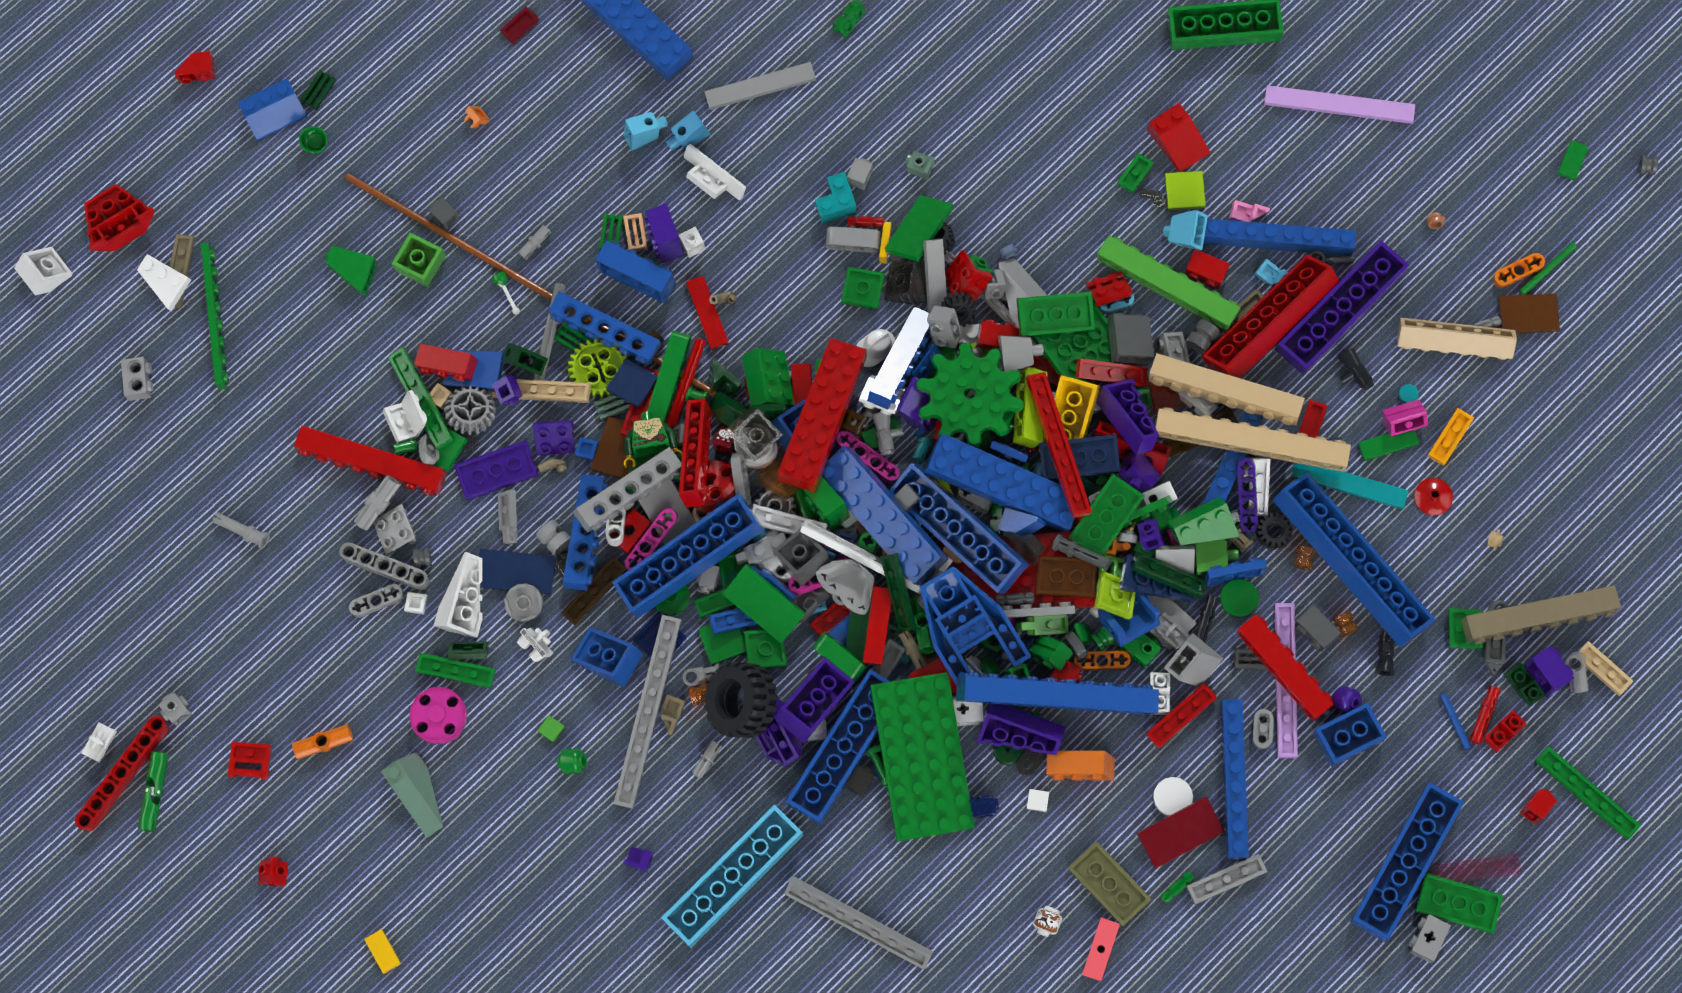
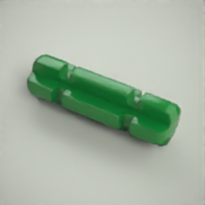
M1187 871L1182 875V878H1179L1168 888V891L1165 890L1160 895L1161 899L1166 904L1169 903L1173 896H1177L1186 888L1187 884L1194 880V876Z

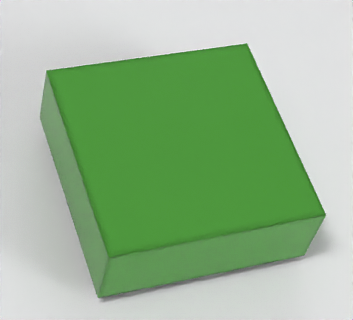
M548 716L538 729V732L554 743L565 726L551 716Z

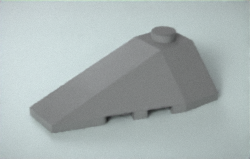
M1013 257L999 262L997 266L998 269H1001L1006 283L1004 297L1009 307V318L1013 325H1015L1014 327L1019 328L1016 298L1047 296V294Z

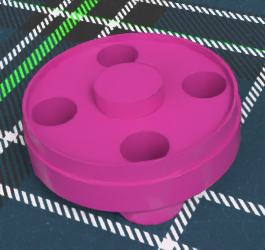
M433 687L421 692L414 699L410 708V723L414 732L422 740L431 744H445L456 740L467 722V709L463 700L457 693L448 688ZM429 697L431 699L430 703L425 706L422 705V700ZM452 699H458L455 707H449V702ZM427 724L428 729L426 732L420 733V726ZM455 726L454 733L446 734L447 728Z

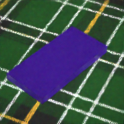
M527 440L454 465L466 501L539 476Z

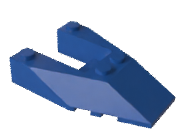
M954 566L920 586L933 648L956 687L957 677H962L963 673L971 672L961 654L991 635H994L1012 666L1016 667L1031 657L1002 607Z

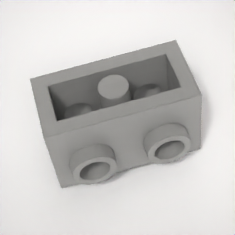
M934 305L931 313L927 315V324H929L934 344L940 347L956 348L962 332L955 309Z

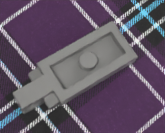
M511 489L498 494L499 531H502L503 543L506 544L517 543L518 535L516 533V490Z
M784 533L743 548V552L735 555L738 565L746 562L749 565H757L775 558L776 556L772 551L786 540Z

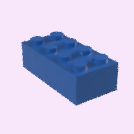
M606 241L595 259L600 273L665 304L676 286L673 273L668 267L657 266L653 260L649 258L643 259L635 251L623 249L617 242L613 241L610 243Z

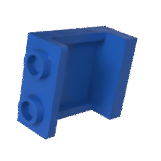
M1135 594L1133 615L1129 620L1102 609L1098 610L1100 623L1120 647L1161 625L1159 616H1161L1160 611L1156 606L1151 605L1148 596L1145 594Z

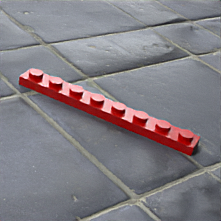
M1046 373L1028 375L1026 381L1071 517L1076 518L1090 515L1092 510Z

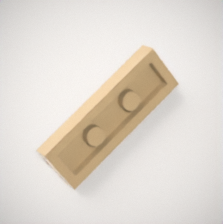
M1589 641L1578 651L1586 657V668L1618 696L1632 684L1633 680Z

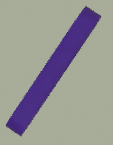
M1245 457L1239 461L1237 467L1240 525L1243 531L1251 533L1258 527L1256 465L1253 459ZM1245 462H1248V465H1252L1248 470V475H1253V477H1241V475L1245 476V468H1241ZM1250 481L1253 484V488L1249 491L1244 490L1242 483ZM1251 500L1254 503V507L1249 510L1245 509L1243 502ZM1243 513L1251 514V522L1255 523L1251 528L1244 524L1247 522L1248 516L1243 515Z

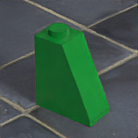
M331 246L330 251H327L325 256L329 269L361 296L366 297L377 266L376 259L373 256Z

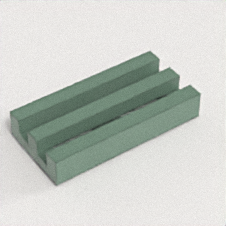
M614 395L594 402L601 421L608 419V416L613 417L628 411L630 404L602 414L603 411L626 402L621 399L605 405L620 399Z

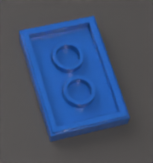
M456 350L471 353L478 359L472 381L464 380V382L453 379V377L447 376L444 380V386L452 388L464 386L468 388L471 385L472 389L478 386L480 389L494 390L492 383L501 379L504 362L502 361V356L504 353Z

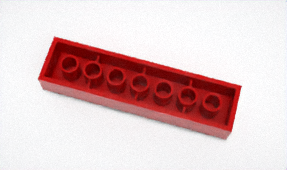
M1306 255L1202 355L1208 368L1241 378L1340 282L1332 266Z
M830 338L778 470V481L815 493L867 359L865 348Z

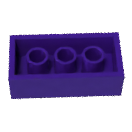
M824 657L782 706L774 719L805 743L855 682Z

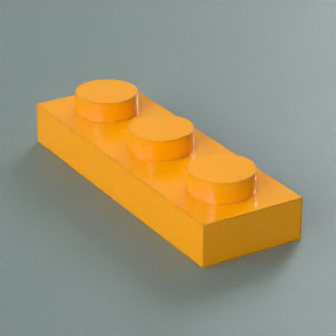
M1457 408L1428 454V457L1444 466L1474 417Z

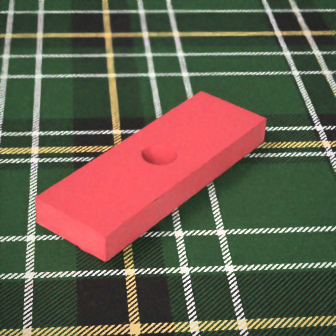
M1100 918L1082 973L1083 976L1101 982L1120 926L1119 923ZM1099 946L1104 948L1103 953L1097 951Z

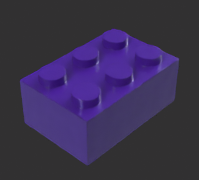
M667 203L646 210L647 217L644 218L656 258H660L662 263L683 257L679 236Z

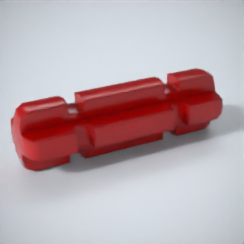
M848 217L849 227H856L857 225L867 228H874V226L876 228H883L885 222L884 217Z

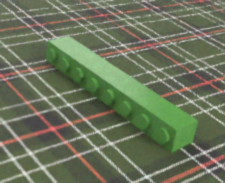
M1108 236L1097 253V260L1118 272L1122 271L1123 275L1226 332L1232 327L1240 313V307L1236 302L1222 298L1221 294L1216 291L1211 292L1200 282L1191 281L1187 275L1173 271L1169 265L1160 264L1151 255L1140 253L1136 247H1129L1118 237Z

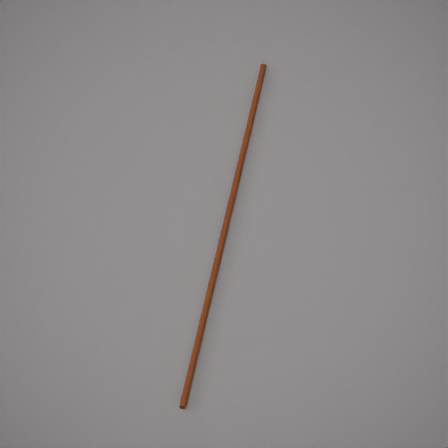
M346 174L345 179L497 270L504 271L506 275L546 299L552 300L553 293L352 174ZM568 310L573 315L575 314L574 310ZM585 318L584 321L590 324L592 319ZM602 326L599 330L606 333L609 327ZM619 334L616 340L623 341L626 337ZM637 343L633 345V349L639 350L642 348V346ZM656 355L653 362L661 366L663 359ZM695 377L693 378L691 383L693 386L715 397L717 390L710 393V386Z

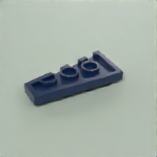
M1127 555L1124 558L1119 590L1188 603L1194 599L1192 595L1132 571L1134 557Z

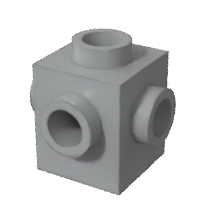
M175 693L168 694L159 704L162 709L160 713L166 721L170 720L176 726L192 715L191 711L187 708L189 703L183 695L179 697Z

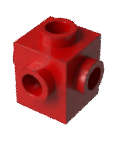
M269 856V860H261L258 868V884L274 887L285 886L288 876V862L281 861L280 857Z

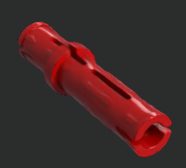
M1489 686L1486 697L1480 704L1481 709L1470 735V742L1481 745L1491 715L1496 710L1495 705L1501 689Z

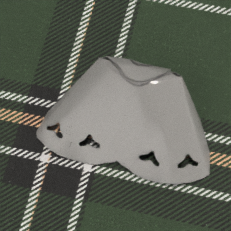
M853 559L832 561L816 571L820 585L827 592L840 596L843 604L851 611L862 615L867 613L872 596L874 576L860 563ZM821 573L827 574L826 580H824V576H822ZM847 598H854L853 604Z

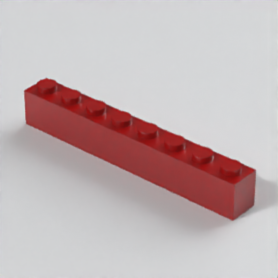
M302 425L294 444V448L301 456L309 457L311 455L323 463L330 461L339 468L349 467L355 473H369V476L375 479L385 478L389 475L399 483L404 484L405 488L410 490L417 488L429 496H433V494L440 495L447 476L444 469Z

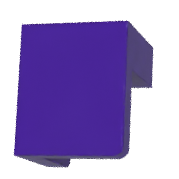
M631 847L627 860L624 859L623 863L626 866L647 873L654 854L646 849L641 850Z

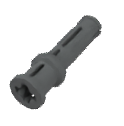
M1058 534L1053 542L1052 550L1064 552L1068 557L1075 556L1104 570H1107L1110 566V558L1079 546L1077 541L1067 540L1061 534Z

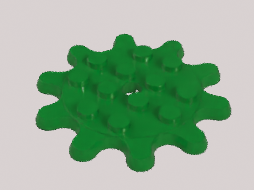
M962 343L959 346V355L955 360H948L942 354H935L931 359L932 365L937 370L935 377L931 379L921 378L916 382L917 390L927 393L930 397L929 403L921 407L918 414L922 420H929L931 418L940 420L941 428L938 432V437L942 433L952 437L955 433L961 432L966 435L968 445L976 448L980 446L981 435L985 430H992L998 436L1007 435L1009 427L1003 419L1004 414L1008 411L1019 412L1024 408L1023 400L1012 396L1010 393L1011 386L1020 382L1021 373L1018 370L1004 372L999 369L998 363L1001 360L1002 354L998 349H991L985 357L979 358L974 355L971 344ZM972 389L975 392V396L967 398L964 393Z

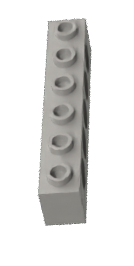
M669 447L577 507L574 515L587 533L592 529L596 531L603 526V522L607 519L611 521L619 515L618 512L622 509L625 511L630 509L637 499H645L650 495L649 492L654 488L658 490L665 485V481L669 478L673 480L681 474L682 463ZM656 468L664 469L665 473H658ZM641 478H647L650 483H642ZM631 488L634 494H628L625 489ZM615 498L619 504L614 505L609 499ZM594 509H601L603 514L597 515Z

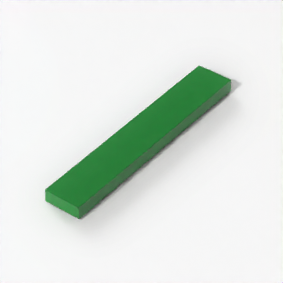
M402 347L390 355L388 359L406 393L412 390L418 396L421 410L427 416V422L424 427L436 449L440 450L452 442L454 438L406 348Z
M1549 746L1534 761L1627 841L1641 826L1640 823Z

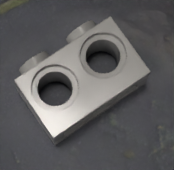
M144 357L121 360L124 396L128 401L151 398L153 383L149 376L152 373L150 362ZM136 367H141L139 372L134 373ZM142 384V388L138 391H135V388L138 385Z

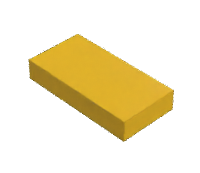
M885 222L883 225L879 262L887 264L888 259L885 247L891 237V222Z
M382 929L364 939L383 974L401 964Z

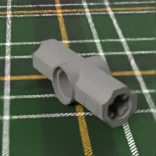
M387 475L377 490L373 491L367 498L364 508L354 520L361 529L368 531L377 517L389 506L390 499L401 486L395 478Z

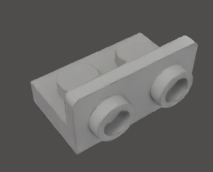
M1183 332L1163 333L1154 340L1157 354L1191 363Z

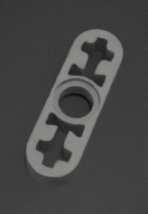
M390 584L352 600L349 604V611L357 618L366 616L401 601L404 592L399 585ZM393 589L399 591L395 598L390 595ZM385 592V594L388 596V601H386L382 593ZM374 596H380L382 599L381 603L377 606L371 603ZM365 600H367L368 605L371 607L368 609L367 606L361 608V612L354 610L357 604L360 606L366 605Z

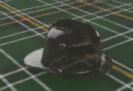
M1006 531L1002 535L1003 541L1019 554L1029 566L1034 567L1037 565L1038 557L1045 551V546L1034 535L1026 534L1019 536L1011 531Z

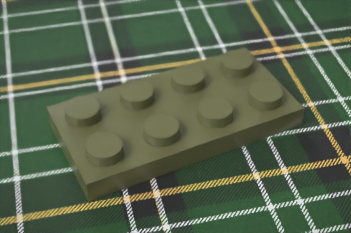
M1097 841L1067 868L1122 927L1152 900Z

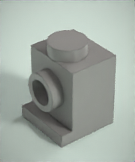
M712 566L697 577L699 592L710 594V592L714 593L716 591L720 577V567Z

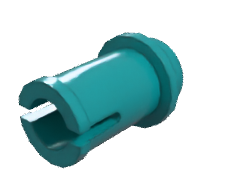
M921 437L917 441L918 446L912 458L919 462H924L929 447H932V441L926 437Z

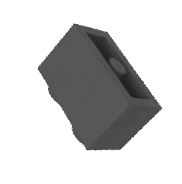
M1314 605L1295 622L1297 632L1302 636L1305 635L1310 640V645L1315 650L1319 649L1321 652L1337 639L1341 633Z

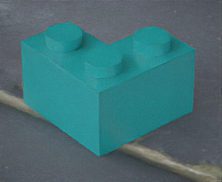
M845 172L827 177L831 195L815 199L816 210L821 224L857 213L856 203Z

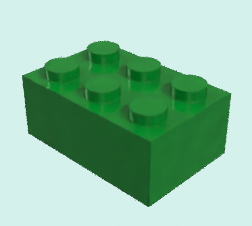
M756 348L742 355L751 406L783 403L787 409L795 405L785 351Z

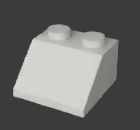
M53 247L22 253L15 266V270L34 295L51 292L73 274Z

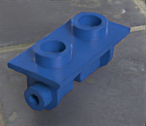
M930 343L929 346L926 345L920 355L921 362L917 361L913 364L914 367L910 376L918 379L927 378L934 368L931 363L932 357L935 354L943 355L944 353L935 344L932 345Z

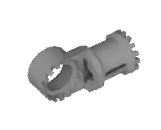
M719 663L707 668L687 669L683 673L684 683L689 686L706 684V681H711L710 677L712 676V674H706L715 672L719 668ZM695 672L697 680L694 683H689L686 680L687 673Z

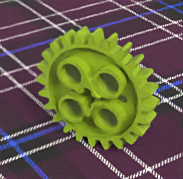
M596 338L592 344L587 340L586 346L580 343L581 350L575 348L574 353L576 355L571 354L570 359L572 361H568V366L571 367L568 369V374H572L569 376L570 381L590 383V393H592L593 398L596 397V394L603 398V393L610 396V393L606 391V387L615 375L608 376L606 373L614 371L616 374L625 359H627V356H622L623 354L618 352V348L614 346L609 348L601 342L598 343ZM592 354H595L598 366L602 368V376L606 381L605 383L602 382L599 370L595 367ZM602 354L609 356L607 359L599 358ZM586 360L591 362L588 366H584L581 363ZM591 377H596L598 379L596 382L593 383L588 381V379Z

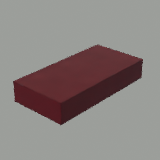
M526 6L500 29V33L514 44L539 22V18Z

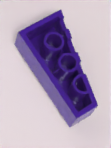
M1134 379L1102 386L1096 401L1097 405L1136 455L1151 452L1159 434L1151 417L1146 413L1147 408L1145 404H1142L1140 400L1139 390H1136L1134 387Z

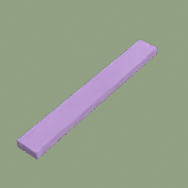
M1268 85L1266 86L1264 105L1410 124H1413L1415 104Z
M1275 603V633L1280 637L1281 644L1284 647L1287 646L1293 652V658L1296 660L1295 603ZM1276 680L1277 758H1298L1297 703Z

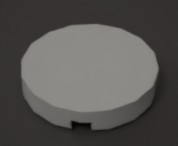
M527 583L517 584L508 591L505 597V609L508 615L517 621H531L542 611L543 596L533 585Z

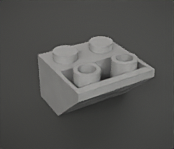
M1192 634L1164 668L1179 681L1200 687L1223 658L1195 634Z

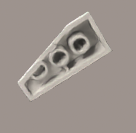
M468 552L464 553L438 608L434 622L435 627L457 634L478 637L482 622V613H480V601H482V595H480L482 558Z

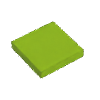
M1203 171L1165 173L1168 211L1206 207Z
M1105 571L1100 572L1094 607L1128 620L1131 619L1136 593L1119 590L1120 577Z

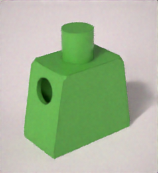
M1226 540L1194 543L1195 576L1197 577L1205 576L1207 571L1213 566L1221 565L1222 568L1228 567V561L1239 560L1238 549L1227 550Z

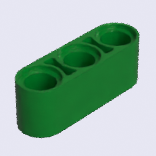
M823 632L812 646L817 653L829 660L854 682H857L868 668L862 660L827 632Z

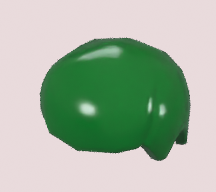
M311 126L301 131L299 143L305 152L319 154L326 149L328 137L323 129Z

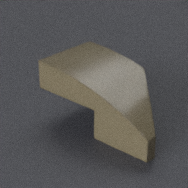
M667 694L660 716L664 721L668 734L673 735L686 701Z

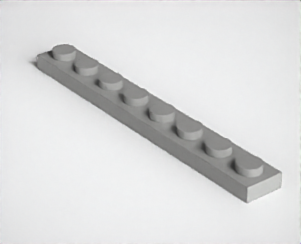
M794 876L790 879L784 893L785 895L925 970L933 954L932 950Z

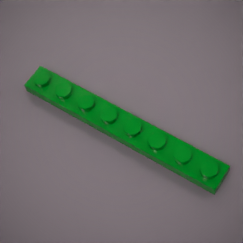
M202 243L201 252L214 379L216 387L219 390L227 389L226 383L229 382L228 372L225 371L227 357L226 354H223L225 339L224 336H221V330L224 326L222 318L219 317L222 307L217 297L220 294V288L215 278L218 277L217 267L214 266L216 252L209 243Z

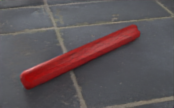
M696 338L669 412L666 423L671 428L677 426L687 391L691 386L706 343L701 338Z

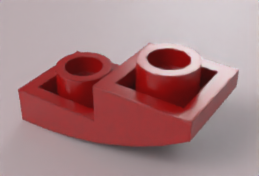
M1512 710L1483 740L1497 753L1527 723Z

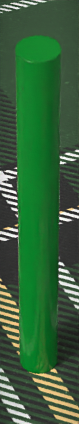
M1571 242L1522 287L1519 293L1526 295L1573 252L1577 245Z

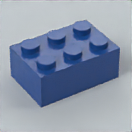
M1368 703L1313 731V735L1331 768L1384 742L1387 738Z

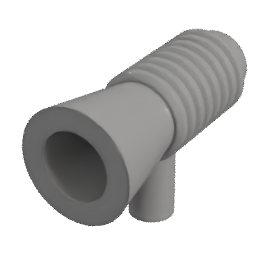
M880 412L873 414L872 418L877 429L879 452L882 453L883 457L893 455L895 450L892 437L904 436L903 428L890 430L891 415Z

